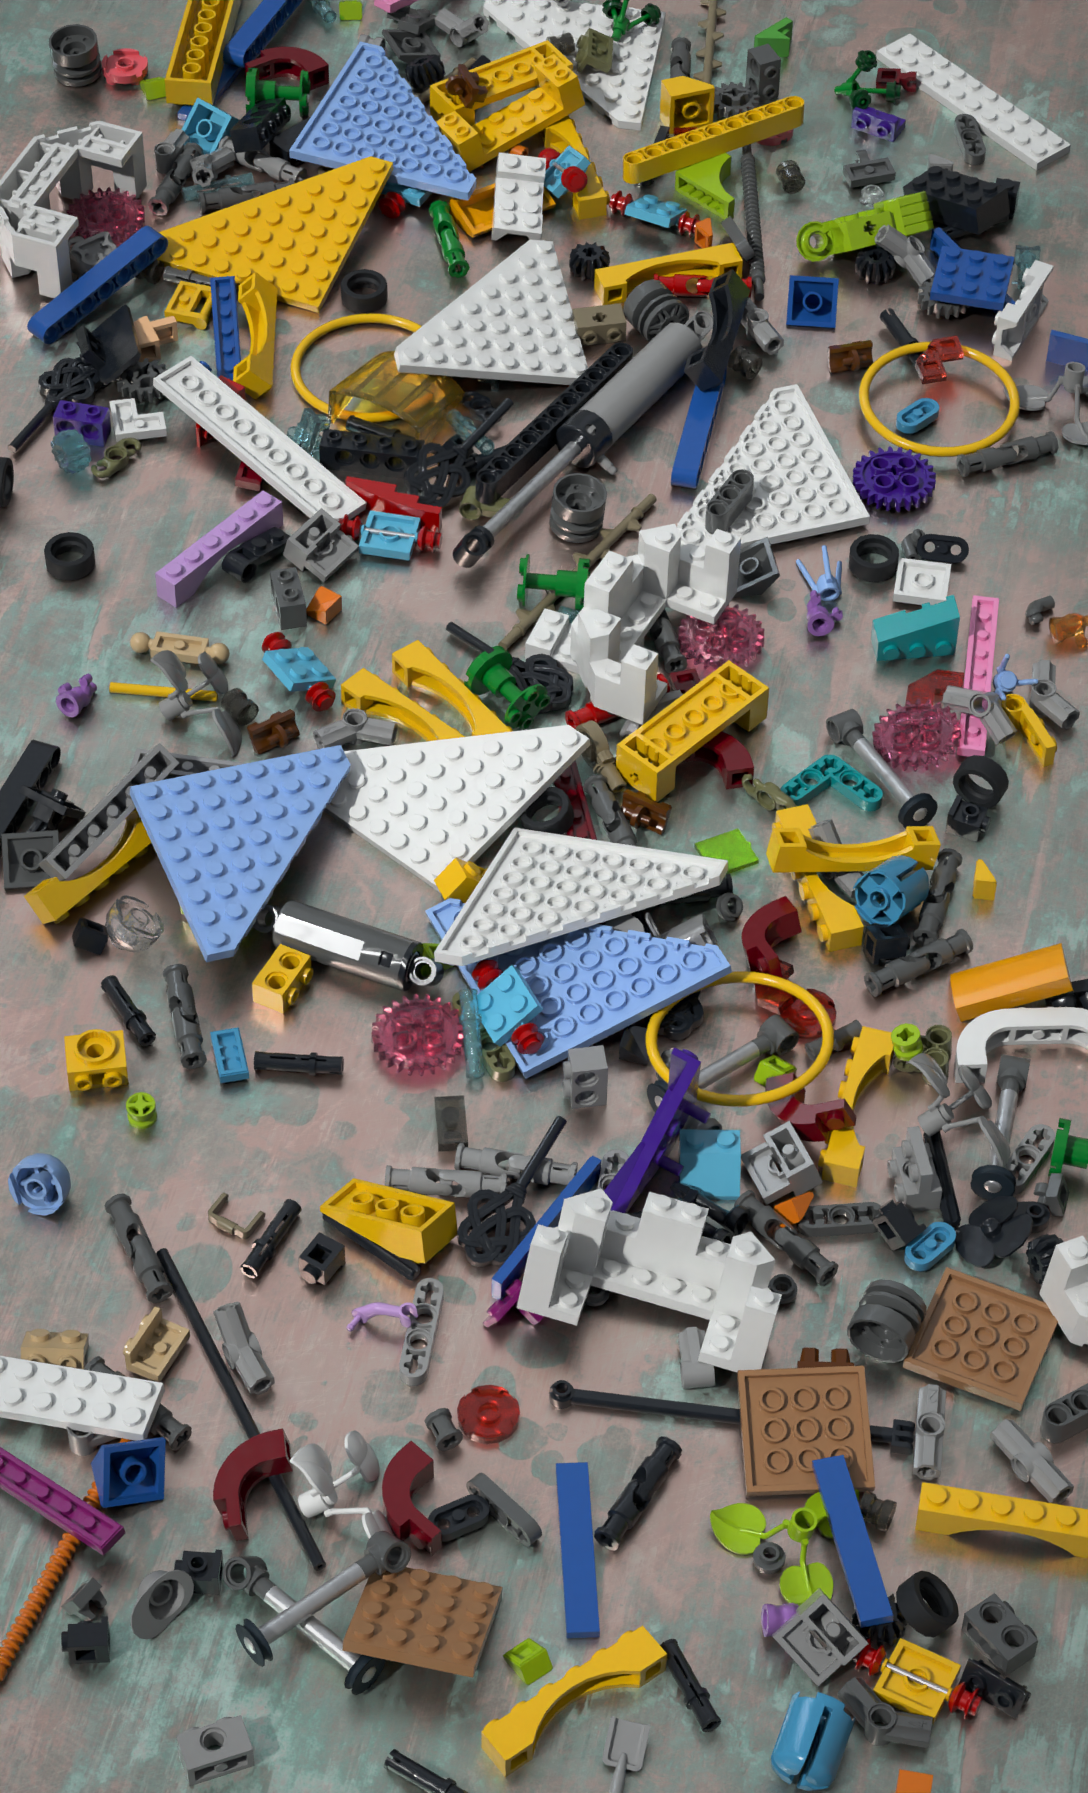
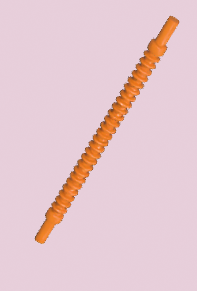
M121 1438L119 1443L130 1442L131 1440ZM94 1481L91 1484L92 1488L87 1491L88 1496H85L83 1501L98 1510L101 1508ZM67 1532L62 1535L63 1540L58 1542V1548L54 1549L55 1555H51L49 1558L50 1562L46 1563V1570L41 1572L42 1578H38L36 1581L37 1585L33 1586V1593L28 1595L29 1600L24 1602L25 1608L19 1610L20 1616H16V1623L10 1626L11 1631L6 1633L7 1639L2 1641L3 1647H0V1682L5 1679L8 1673L7 1669L12 1666L10 1661L16 1659L15 1653L20 1652L19 1645H23L25 1643L24 1638L29 1636L28 1630L33 1629L32 1622H36L38 1620L37 1615L42 1613L41 1607L47 1604L45 1599L51 1597L50 1592L55 1590L54 1584H58L59 1577L64 1574L63 1569L68 1567L67 1562L72 1560L71 1554H74L76 1547L81 1544L79 1539Z

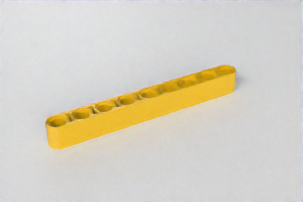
M789 96L628 152L623 156V180L629 184H638L800 127L804 121V100L798 96Z

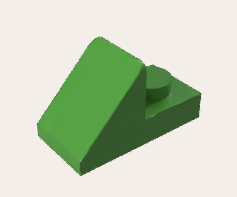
M785 17L758 33L754 38V47L769 44L779 57H789L793 21Z

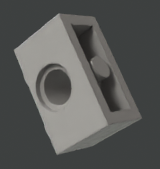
M241 1715L233 1718L223 1717L213 1724L201 1728L192 1727L185 1730L182 1734L176 1735L178 1754L189 1787L255 1766L253 1748ZM213 1745L221 1746V1748L217 1750L208 1749L210 1746Z

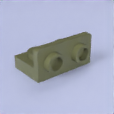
M589 28L585 35H580L576 44L578 48L575 58L577 72L582 73L588 64L596 70L608 73L612 67L613 38Z

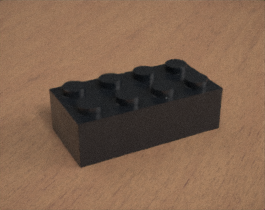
M940 166L930 167L926 172L914 178L903 187L904 195L926 192L932 216L931 220L978 235L1010 213L1007 187L983 181L977 177L963 175L956 171L946 170Z

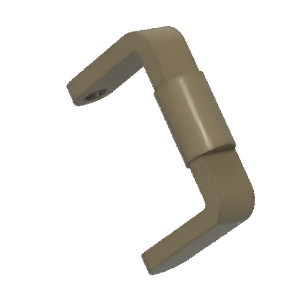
M223 1192L208 1210L209 1222L231 1235H236L242 1239L249 1238L264 1220L265 1213L259 1211L249 1225L243 1228L237 1223L217 1215L229 1197L228 1194Z

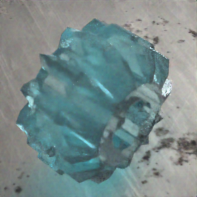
M75 429L63 430L53 437V441H51V447L53 448L51 453L54 455L55 461L58 462L59 468L64 469L67 474L78 473L84 470L85 467L89 466V462L92 461L90 456L91 450L87 446L88 442H85L83 435L79 434Z

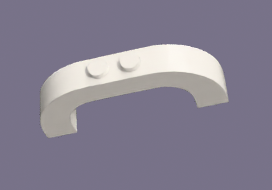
M1020 1007L994 1010L978 1016L964 1028L958 1039L954 1062L955 1083H963L958 1072L959 1067L963 1065L967 1066L976 1075L979 1083H985L988 1065L986 1055L999 1046L1075 1044L1088 1050V1010L1075 1007Z

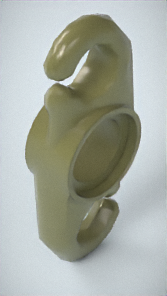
M135 438L120 440L115 445L108 447L104 452V457L97 462V466H104L107 469L99 471L96 465H92L91 472L99 478L112 476L128 465V459L135 455L136 450H141V443ZM128 445H134L135 449H127L125 447ZM112 456H122L119 460L110 459Z
M745 774L742 777V785L746 792L758 801L763 808L767 810H773L774 808L782 810L786 809L784 806L787 808L796 807L794 801L774 783L766 782L763 784L759 779L755 778L753 780L754 787L749 782V780L753 779L752 774Z

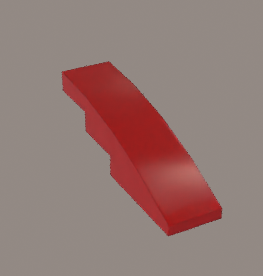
M346 477V486L366 501V510L421 518L420 529L426 525L428 531L433 532L438 527V533H440L442 528V507L419 503V496L397 492L396 484Z

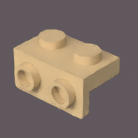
M155 1306L149 1315H145L141 1320L139 1331L135 1337L129 1338L124 1346L123 1355H125L126 1369L152 1381L161 1382L189 1340L190 1330L163 1319L162 1309Z
M46 1329L26 1331L21 1345V1359L84 1369L85 1355L89 1346V1333H80L77 1330L49 1332Z

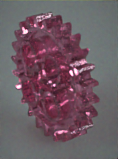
M110 187L106 191L98 188L95 193L92 190H88L89 195L81 193L80 199L74 198L73 204H69V210H66L68 215L78 217L79 226L73 233H75V237L81 236L84 240L100 232H108L113 243L115 240L123 243L124 237L129 239L132 234H135L138 229L143 227L145 222L144 206L141 204V200H136V195L129 196V191L120 193V188H117L114 192L111 191Z
M728 604L715 624L686 615V619L681 620V626L678 629V640L681 645V653L686 652L687 660L694 658V665L702 662L704 663L705 670L711 665L715 671L728 660L738 667L740 663L747 667L749 660L756 661L757 654L761 655L762 647H764L765 630L761 628L762 622L756 621V614L748 616L747 608L739 611L738 604L733 608H729Z
M917 699L915 704H911L909 700H906V706L904 707L895 704V711L887 709V716H879L880 723L874 724L875 731L872 732L875 750L887 763L892 762V768L895 769L902 765L903 771H906L909 766H913L914 772L918 770L919 766H923L925 770H928V764L931 763L938 767L939 759L947 762V754H955V747H960L959 739L962 738L960 720H957L956 713H951L949 706L942 709L941 702L933 706L931 699H928L925 704H921L920 699Z
M414 994L413 1000L410 1001L404 995L400 1004L394 999L391 1000L392 1008L383 1006V1014H376V1022L372 1023L371 1042L373 1043V1051L378 1052V1059L380 1061L386 1059V1067L388 1068L396 1064L397 1073L401 1072L404 1068L408 1069V1076H411L414 1070H418L420 1076H423L426 1069L435 1074V1067L437 1066L446 1070V1061L454 1064L455 1055L461 1056L462 1047L466 1045V1027L464 1026V1018L459 1017V1010H451L450 1002L441 1005L440 997L436 998L433 1002L430 1001L429 994H426L423 1000H419L418 995Z

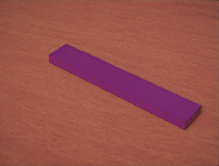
M0 1447V1488L103 1556L124 1536L126 1532L122 1525Z

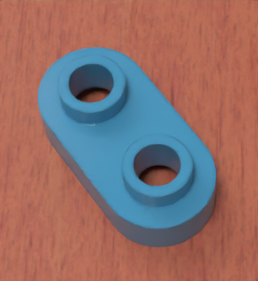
M921 398L907 406L897 414V429L905 434H912L935 421L939 415L938 402L931 398Z
M945 1222L930 1224L926 1230L907 1244L904 1255L906 1265L915 1271L930 1269L953 1249L956 1239L954 1228Z

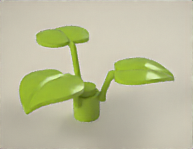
M854 1489L857 1500H859V1491ZM820 1492L808 1498L804 1508L795 1510L790 1520L784 1519L782 1524L765 1533L763 1531L766 1527V1519L762 1512L753 1505L736 1503L711 1511L710 1522L715 1536L726 1549L739 1555L753 1554L755 1548L760 1545V1539H768L778 1532L787 1529L789 1537L801 1543L800 1566H790L783 1572L779 1584L782 1596L788 1603H796L800 1606L820 1588L831 1600L833 1579L830 1571L824 1564L819 1562L806 1566L808 1540L812 1537L815 1529L819 1528L823 1536L834 1539Z

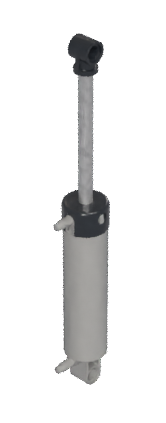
M698 311L684 325L670 323L665 326L585 405L573 413L557 429L555 434L559 453L484 526H475L461 539L453 550L455 562L464 568L474 566L494 545V537L570 463L580 468H589L597 462L603 469L614 475L617 468L604 454L685 374L684 369L688 356L702 349L701 341L713 328V317L708 312Z

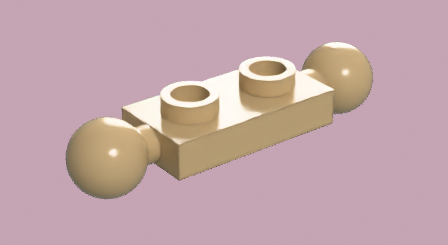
M156 631L154 639H150L149 635L144 632H137L130 639V646L133 651L145 653L150 649L151 658L161 651L169 650L175 653L181 662L198 664V656L206 652L214 659L216 664H223L230 655L228 647L223 643H215L209 647V638Z

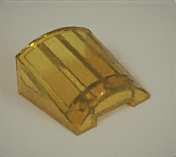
M395 351L382 352L373 356L329 391L328 422L333 424L350 400L356 397L375 403L402 418L415 429V439L424 440L425 444L432 442L464 397V391L451 376L398 372L394 357Z

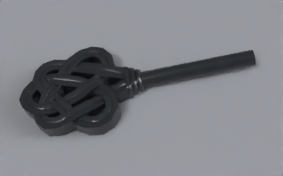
M80 357L75 359L65 358L56 363L52 371L44 372L39 376L38 387L41 394L46 396L45 405L8 445V450L11 453H16L52 412H55L60 400L91 404L95 399V392L103 385L98 370L92 365L87 366Z
M506 398L462 444H458L448 451L437 443L425 444L417 453L416 462L404 473L407 494L419 496V503L443 508L449 503L451 498L459 497L465 493L466 489L470 486L471 479L469 472L462 464L466 461L469 451L514 406L513 401ZM429 453L435 454V455H433V456L427 458V454H429ZM455 458L454 462L449 464V460ZM438 464V467H434V468H431V469L427 470V468L432 467V466H435V465ZM447 475H448L447 483H446V486L444 487V483H445L446 478H447ZM436 477L434 484H430L429 480ZM458 478H459V480H460V485H459L458 487H456V484H457V481H458Z
M449 622L446 626V631L480 653L486 651L489 654L494 651L492 647L455 623ZM546 654L532 655L526 659V662L518 657H512V665L509 672L516 678L515 685L521 691L536 684H542L547 689V695L550 696L551 700L548 706L541 709L539 713H547L550 710H563L569 707L571 692L573 691V676L562 668L557 667L555 659Z
M642 910L631 913L633 917L638 918L643 924L645 933H650ZM701 990L687 996L671 1008L673 1011H669L665 1015L659 1027L658 1035H664V1037L671 1040L681 1041L687 1038L694 1029L700 1027L704 1018L703 1006L700 1003ZM652 1014L644 1018L646 1028Z
M556 1116L516 1183L509 1185L501 1194L487 1189L478 1190L471 1195L467 1204L468 1217L460 1223L457 1239L459 1245L464 1248L466 1259L472 1266H502L536 1224L532 1212L522 1207L527 1194L526 1188L566 1125L567 1121L563 1117ZM513 1200L512 1207L505 1209V1206ZM481 1203H486L482 1207L477 1209L478 1205H480ZM520 1220L526 1227L522 1232H519ZM510 1222L509 1236H505L506 1223ZM496 1228L495 1237L488 1238L487 1234Z

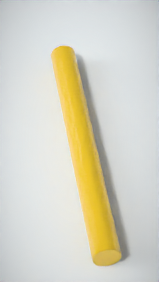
M110 682L109 686L110 693L166 698L176 690L174 687ZM200 690L190 698L191 700L217 702L218 693L211 690Z

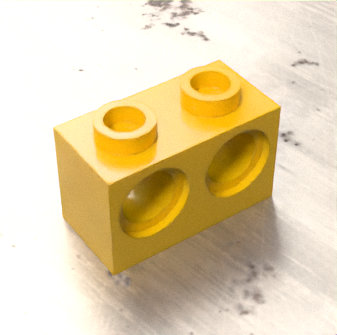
M280 944L252 982L253 1002L284 1014L290 1004H295L299 991L304 984L308 985L312 979L311 956Z

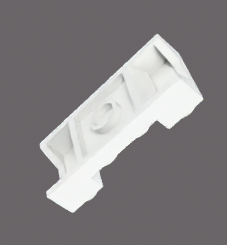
M499 152L496 164L491 240H498L507 233L524 235L531 240L541 239L546 158Z
M1035 260L1030 269L1026 268L1023 274L1022 282L1025 283V287L1022 289L1020 299L1015 302V305L1007 303L1003 311H998L994 321L997 330L992 338L994 356L1012 361L1048 305L1049 300L1043 295L1044 283L1053 271V265Z
M544 608L525 643V659L537 654L550 655L556 660L557 667L578 673L579 668L576 662H573L570 655L571 623H569V615ZM644 638L642 639V641H641V642L639 643V645H638V646L643 647V648H644Z

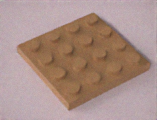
M946 1267L928 1306L925 1319L921 1323V1327L915 1335L913 1345L904 1359L903 1368L1021 1411L1057 1329L1058 1321L1052 1315L1045 1302Z
M864 1366L738 1370L737 1382L746 1496L815 1494L819 1492V1488L812 1469V1460L844 1455L854 1489L859 1492L875 1490Z
M405 1567L398 1573H391L389 1571L381 1575L374 1573L368 1578L343 1639L342 1651L473 1678L502 1598L503 1587L491 1585L487 1582H476L452 1575L447 1576Z

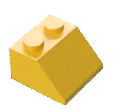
M686 76L661 80L660 120L664 126L670 127L669 135L694 130L713 123L714 85Z

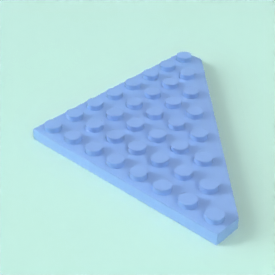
M359 42L289 150L290 158L334 169L370 156L393 162L394 169L388 182L468 201L476 188L475 176L473 173L470 174L468 172L465 162L459 154L453 151V145L445 135L441 134L439 126L433 117L428 116L425 106L418 97L413 95L412 88L405 78H401L395 64L385 56V50L382 46Z
M341 745L130 786L132 801L206 962L234 957L239 949V944L244 936H247L256 922V917L261 909H264L273 895V890L278 882L280 883L293 858L298 855L306 842L310 831L315 828L327 804H330L338 791L340 783L347 777L351 764Z
M449 898L425 910L427 918L441 941L465 905L459 899ZM600 924L484 959L495 960L499 965L498 969H501L503 972L511 965L518 968L543 1007V1010L528 1022L536 1024L538 1032L544 1036V1042L537 1052L533 1054L519 1053L517 1045L512 1042L511 1038L505 1043L525 1079L567 1058L568 1049L589 1047L732 973L731 965L717 945L707 943L705 946L690 944L689 940L673 937L661 939L651 937V933L628 930V932L616 931L611 926ZM480 961L464 966L457 965L472 992L477 996L482 990L477 985L478 981L472 978V972Z

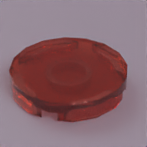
M807 989L824 1006L834 1027L836 1023V1009L833 1000L821 991ZM787 994L780 1003L779 1016L799 1034L800 1039L813 1040L822 1037L820 1023L813 1011L797 997Z
M495 1385L477 1386L471 1389V1392L466 1396L464 1395L459 1401L457 1408L458 1425L464 1435L475 1442L484 1444L499 1443L509 1438L516 1431L520 1421L519 1403L503 1387Z

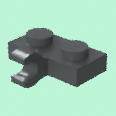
M866 150L856 151L858 160H855L854 164L843 165V174L850 188L895 180L896 172L888 157L870 161Z

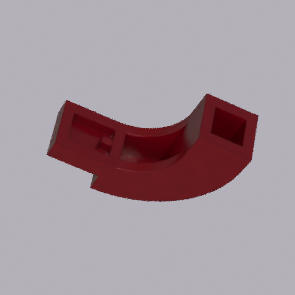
M297 47L269 48L261 51L260 58L245 63L246 75L248 68H258L259 80L288 77L300 81L301 71L305 70L309 72L310 91L329 84V64L319 55L306 49Z
M723 731L681 762L698 761L715 767L723 778L726 790L742 788V777L745 774H752L754 777V765L747 749L736 738Z
M787 896L776 899L758 909L743 927L741 938L750 972L759 970L760 973L783 978L779 957L773 948L779 942L802 933L798 911Z
M793 1072L767 1078L765 1092L797 1079L796 1075ZM803 1088L784 1099L767 1103L779 1123L783 1125L790 1121L798 1137L803 1141H827L828 1131L856 1126V1115L845 1098L808 1105L804 1104L806 1090Z
M283 1428L264 1432L246 1440L230 1453L218 1471L214 1483L213 1501L220 1515H222L225 1530H230L236 1541L249 1539L246 1501L253 1487L269 1476L293 1471V1466L290 1462L292 1458L290 1442Z
M411 1440L395 1454L384 1473L382 1482L383 1514L395 1537L404 1541L410 1536L411 1541L419 1549L424 1548L433 1556L442 1548L441 1530L416 1509L412 1499L420 1488L434 1478V1460Z

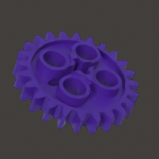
M889 446L888 451L885 452L882 448H878L877 454L870 450L869 456L862 455L861 461L856 462V468L853 469L852 484L855 486L856 492L860 493V499L868 498V505L874 502L877 503L876 509L886 506V511L889 512L891 507H895L896 511L900 512L901 507H904L910 511L911 505L919 508L920 502L927 503L928 497H932L936 484V473L933 472V465H928V459L920 460V453L914 456L911 455V449L904 453L902 452V447H899L897 451H893L892 447Z

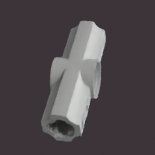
M748 298L741 324L746 328V337L751 341H756L764 352H768L770 355L778 353L779 349L784 346V339L768 321V312L757 308L752 300Z
M928 1384L925 1387L919 1388L913 1474L923 1480H932L941 1475L946 1390L941 1389L939 1385Z
M1005 1419L992 1431L991 1439L1011 1460L1012 1469L1023 1482L1030 1481L1049 1503L1060 1505L1066 1501L1073 1492L1074 1485L1054 1465L1053 1457L1043 1443H1034L1013 1419Z

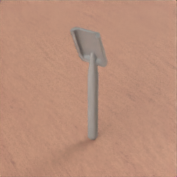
M611 1717L602 1757L604 1764L616 1767L609 1793H623L626 1769L639 1771L642 1768L651 1725Z

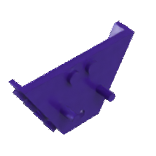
M674 1047L671 1053L668 1089L641 1142L604 1190L605 1194L613 1202L611 1211L614 1210L626 1214L660 1167L679 1177L684 1166L668 1158V1155L680 1135V1129H683L689 1116L704 1124L708 1122L711 1113L695 1105L701 1061L689 1050L683 1049L680 1051Z

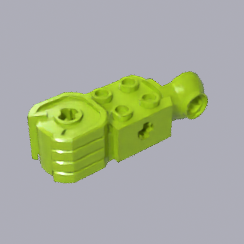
M925 191L874 203V209L838 217L822 223L818 221L809 222L803 225L798 232L796 238L798 251L805 259L815 262L821 261L829 255L876 245L875 236L883 225L887 226L889 224L905 236L932 230L934 225L931 220L932 216L929 210L927 194ZM811 236L816 240L814 248L810 245Z

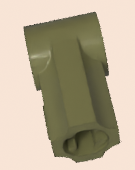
M469 486L459 506V512L464 518L469 520H476L480 516L492 518L510 499L500 497L494 503L483 504L475 498L476 486Z

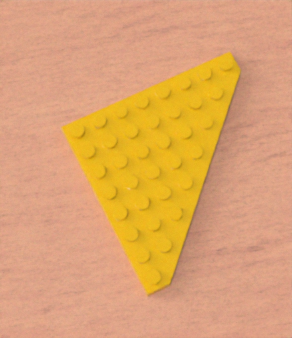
M370 156L163 230L159 233L168 239V247L152 264L162 267L170 266L184 271L190 269L196 274L212 278L235 276L237 289H239V285L256 272L277 288V301L319 313L394 169L393 162Z

